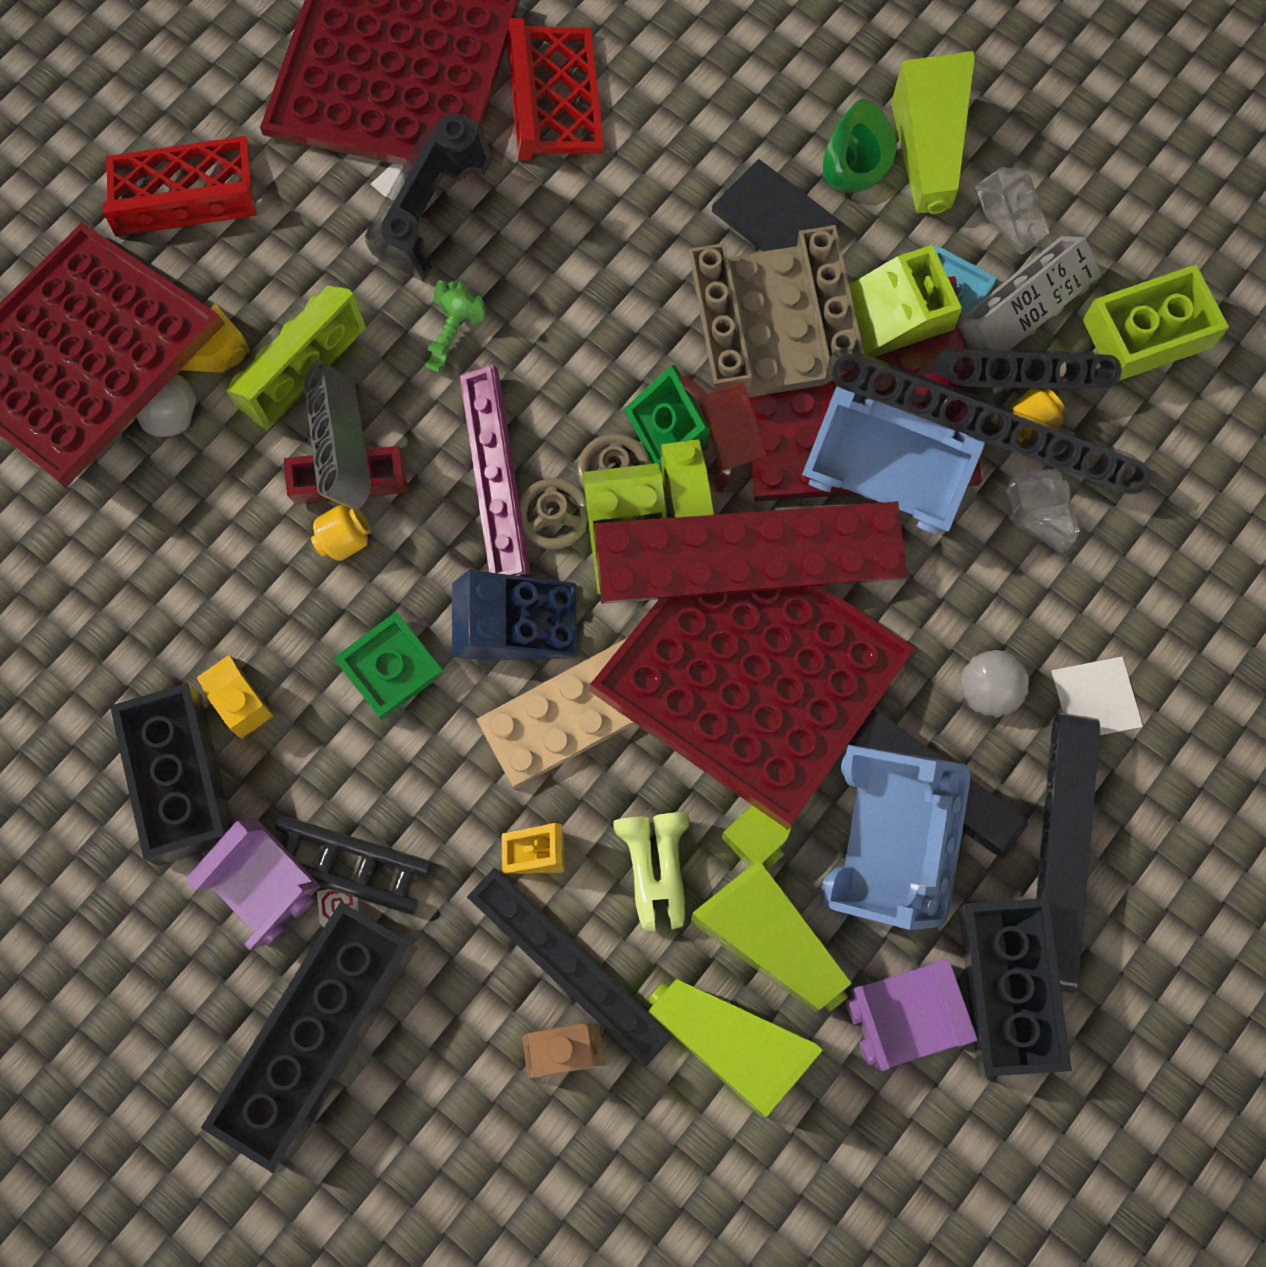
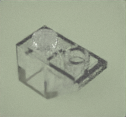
M1001 167L975 185L986 218L1018 253H1026L1050 236L1029 171Z
M1054 468L1014 474L1006 487L1014 523L1057 552H1067L1078 537L1079 527L1076 517L1070 514L1068 506L1070 489L1068 482L1062 480L1060 469Z

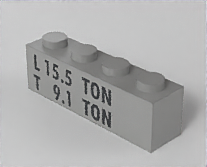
M1061 236L960 317L957 325L963 333V338L968 348L1011 350L1023 339L1034 335L1037 332V328L1047 319L1061 313L1064 309L1063 306L1074 297L1085 293L1090 288V284L1101 276L1087 239L1084 237Z

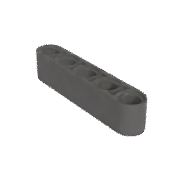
M316 362L307 373L304 382V392L317 490L319 495L353 510H358L364 505L369 496L371 480L354 379L322 362Z

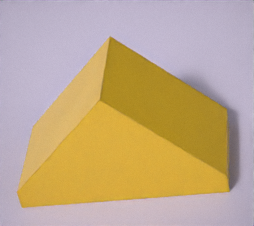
M552 823L502 834V874L565 872L564 831L561 824Z

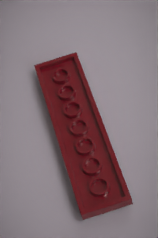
M898 501L595 523L593 526L601 604L901 580L908 577Z

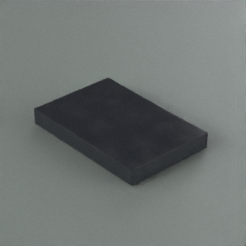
M760 159L712 205V213L762 252L797 246L799 231L836 225L838 229L840 226L839 219Z

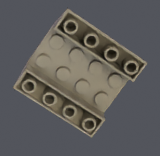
M836 225L799 231L797 246L733 257H728L725 243L689 249V258L715 388L753 397L821 386L833 380L829 374L828 362L834 352L847 348L864 354ZM843 361L838 367V375L841 376L856 368V361Z

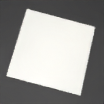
M1123 656L1051 670L1063 713L1098 718L1100 721V735L1143 727Z

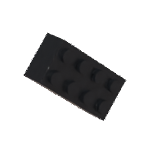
M189 683L110 705L143 860L160 866L210 851L232 827L202 695Z

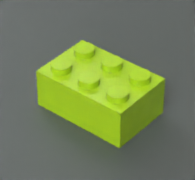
M1196 264L1094 299L1083 318V322L1098 353L1115 356L1120 361L1122 374L1119 381L1214 348L1229 328Z

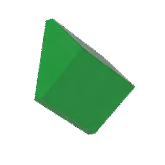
M676 365L668 367L624 408L653 464L658 463L660 471L661 444L699 439L702 451L708 449L710 427Z

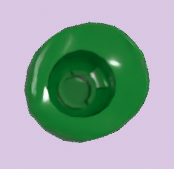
M860 99L855 102L842 117L828 142L823 158V174L830 188L836 191L856 193L866 190L880 181L893 164L897 150L894 130L881 108L871 101Z

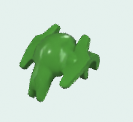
M439 280L434 291L433 302L441 307L444 314L449 315L437 341H433L428 347L432 355L425 363V367L436 372H440L447 361L449 347L454 339V335L457 333L456 329L460 326L459 322L470 319V324L476 326L478 322H484L486 317L482 297L480 295L476 296L462 281L450 282L448 289L445 287V282Z

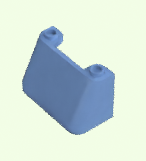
M836 387L802 475L810 478L809 485L826 492H830L832 486L842 487L878 502L898 501L899 510L912 514L914 518L919 520L917 527L934 534H939L940 529L949 532L985 441L841 387Z
M848 745L847 753L842 760L841 771L843 776H845L847 784L857 787L845 866L834 868L824 878L822 885L824 894L822 907L908 930L942 926L948 917L951 907L968 799L970 772L967 765Z

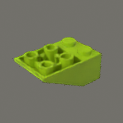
M933 244L897 256L849 284L864 354L871 357H876L954 330L962 310Z
M658 463L582 472L598 594H600L593 526L595 523L666 518L662 473Z

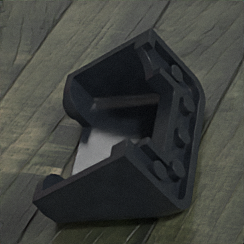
M449 114L420 136L366 232V245L371 254L377 259L422 282L425 281L432 266L422 254L425 242L423 238L419 237L418 220L444 174L460 182L463 174L468 171L478 170L482 174H485L493 159L480 123L462 114Z

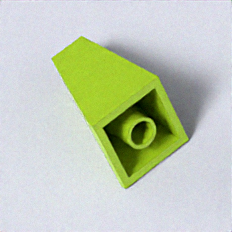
M973 51L905 60L901 63L891 105L916 214L926 212L938 214L951 209L959 187L975 59Z
M759 860L693 912L691 922L696 928L813 1011L817 1012L825 1007L828 1012H831L848 998L843 990L852 983Z
M678 979L671 986L663 981L648 999L653 1004L648 1013L755 1112L763 1117H767L823 1051L817 1044Z

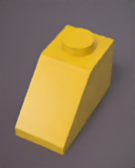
M216 304L210 307V309L219 314L225 324L181 370L222 373L229 367L238 365L245 355L251 351L242 333Z
M230 655L197 677L211 704L229 729L241 739L274 716Z

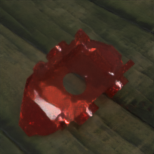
M683 375L679 381L683 384V388L698 400L700 410L710 427L709 437L717 459L714 491L723 493L732 467L766 456L744 382L707 393L688 376Z

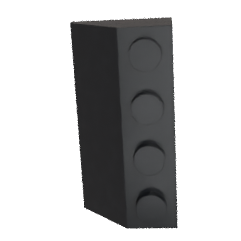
M1049 898L968 903L958 908L971 1023L978 1040L974 1042L978 1077L1072 1071Z

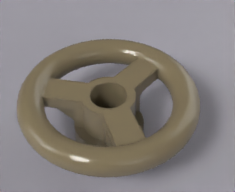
M608 434L594 439L584 448L578 460L577 474L581 486L584 489L582 472H588L592 456L601 448L609 446L600 453L598 470L610 469L608 466L612 463L619 464L620 468L629 467V455L622 446L635 453L640 465L651 464L646 449L635 439L622 434Z
M559 478L540 480L528 487L519 499L525 538L540 548L550 550L566 548L576 543L589 526L585 494L577 485L570 481ZM556 490L567 492L576 500L580 510L579 517L568 513L566 498ZM545 491L537 501L538 517L529 523L527 519L528 506L536 495ZM550 508L559 509V512L555 515L547 513ZM561 523L573 528L569 534L560 538H546L537 534L548 525H558Z

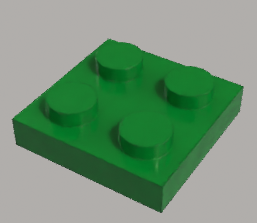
M397 611L334 657V660L381 721L444 674L441 667Z

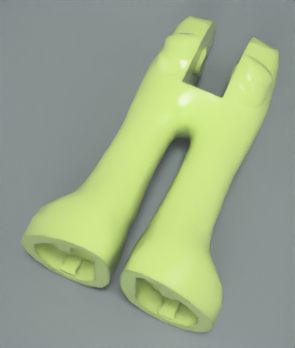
M688 812L666 813L653 817L661 870L659 881L655 880L653 874L649 817H629L613 821L616 835L627 843L630 850L634 872L635 902L643 931H655L656 912L655 908L653 909L652 900L668 899L669 907H667V912L670 917L671 929L680 928L684 925L685 896L680 872L678 846L681 835L689 827Z

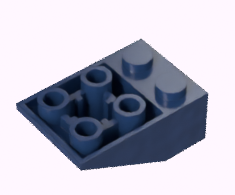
M468 570L452 583V657L486 661L576 658V583Z

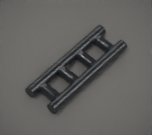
M284 815L278 817L275 829L287 833L282 846L294 858L302 838L324 845L316 868L299 863L321 887L407 914H415L419 900L407 895L415 873L428 876L432 861ZM339 850L362 856L354 880L331 873ZM377 861L400 868L392 891L369 884Z

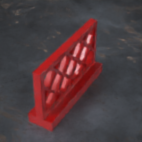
M510 18L507 49L518 160H532L533 153L603 154L604 142L591 28L524 26V18ZM531 39H544L551 47L542 54L531 45ZM568 40H583L584 48L578 54H575L564 44ZM556 51L570 60L562 69L549 60ZM541 65L555 75L546 84L534 75V72ZM575 66L587 74V78L581 84L568 75ZM560 80L573 90L565 99L552 90ZM544 95L558 105L549 114L537 105V102ZM578 96L582 97L591 106L584 114L571 105ZM563 110L576 120L568 130L555 120ZM548 125L560 137L556 141H541L540 132ZM583 126L594 135V142L581 141L573 134Z
M247 136L106 156L107 201L103 202V214L115 237L257 216L256 203L253 198L250 148ZM240 150L241 152L231 163L222 158L228 151ZM202 155L205 157L196 168L187 163L193 156ZM167 160L170 162L160 173L152 169L159 161ZM216 163L224 169L213 179L205 173ZM135 167L125 178L117 174V168ZM179 169L189 173L179 184L170 179ZM144 174L152 177L153 180L143 189L135 185ZM233 174L242 179L240 182L224 184ZM198 179L207 184L206 187L189 189ZM162 185L172 189L170 192L154 194ZM127 190L136 194L132 198L119 199Z

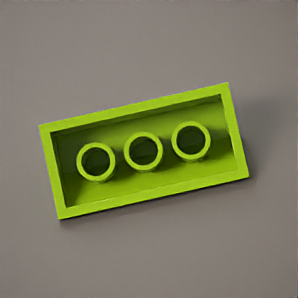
M326 286L320 294L312 296L307 302L305 309L295 319L288 321L283 326L280 335L270 345L260 349L249 367L233 377L226 392L234 405L264 430L268 431L302 396L305 378L310 368L316 362H322L330 366L366 329L354 293L346 288Z

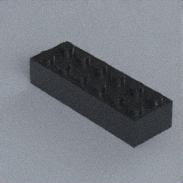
M340 901L202 1124L201 1129L269 1172L284 1171L418 947Z

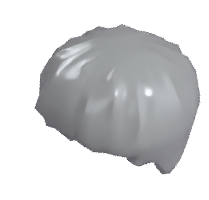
M176 374L136 415L142 429L156 437L173 436L187 430L190 427L196 403V395L192 385L183 376Z
M993 650L983 652L971 659L970 663L964 667L961 673L960 686L963 697L972 710L984 716H994L997 718L1016 711L1025 702V697L1029 693V677L1025 666L1014 655L1005 651Z

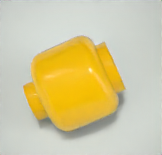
M1030 388L1008 407L1058 427L1064 421L1062 412L1065 410V407L1057 395L1049 388L1043 390L1040 388ZM1032 427L1022 428L1016 438L1019 441L1025 438L1029 439L1032 435Z
M340 504L315 519L313 523L315 535L311 537V541L321 556L328 555L336 561H343L366 547L368 534L371 532L365 516L359 509L353 510Z

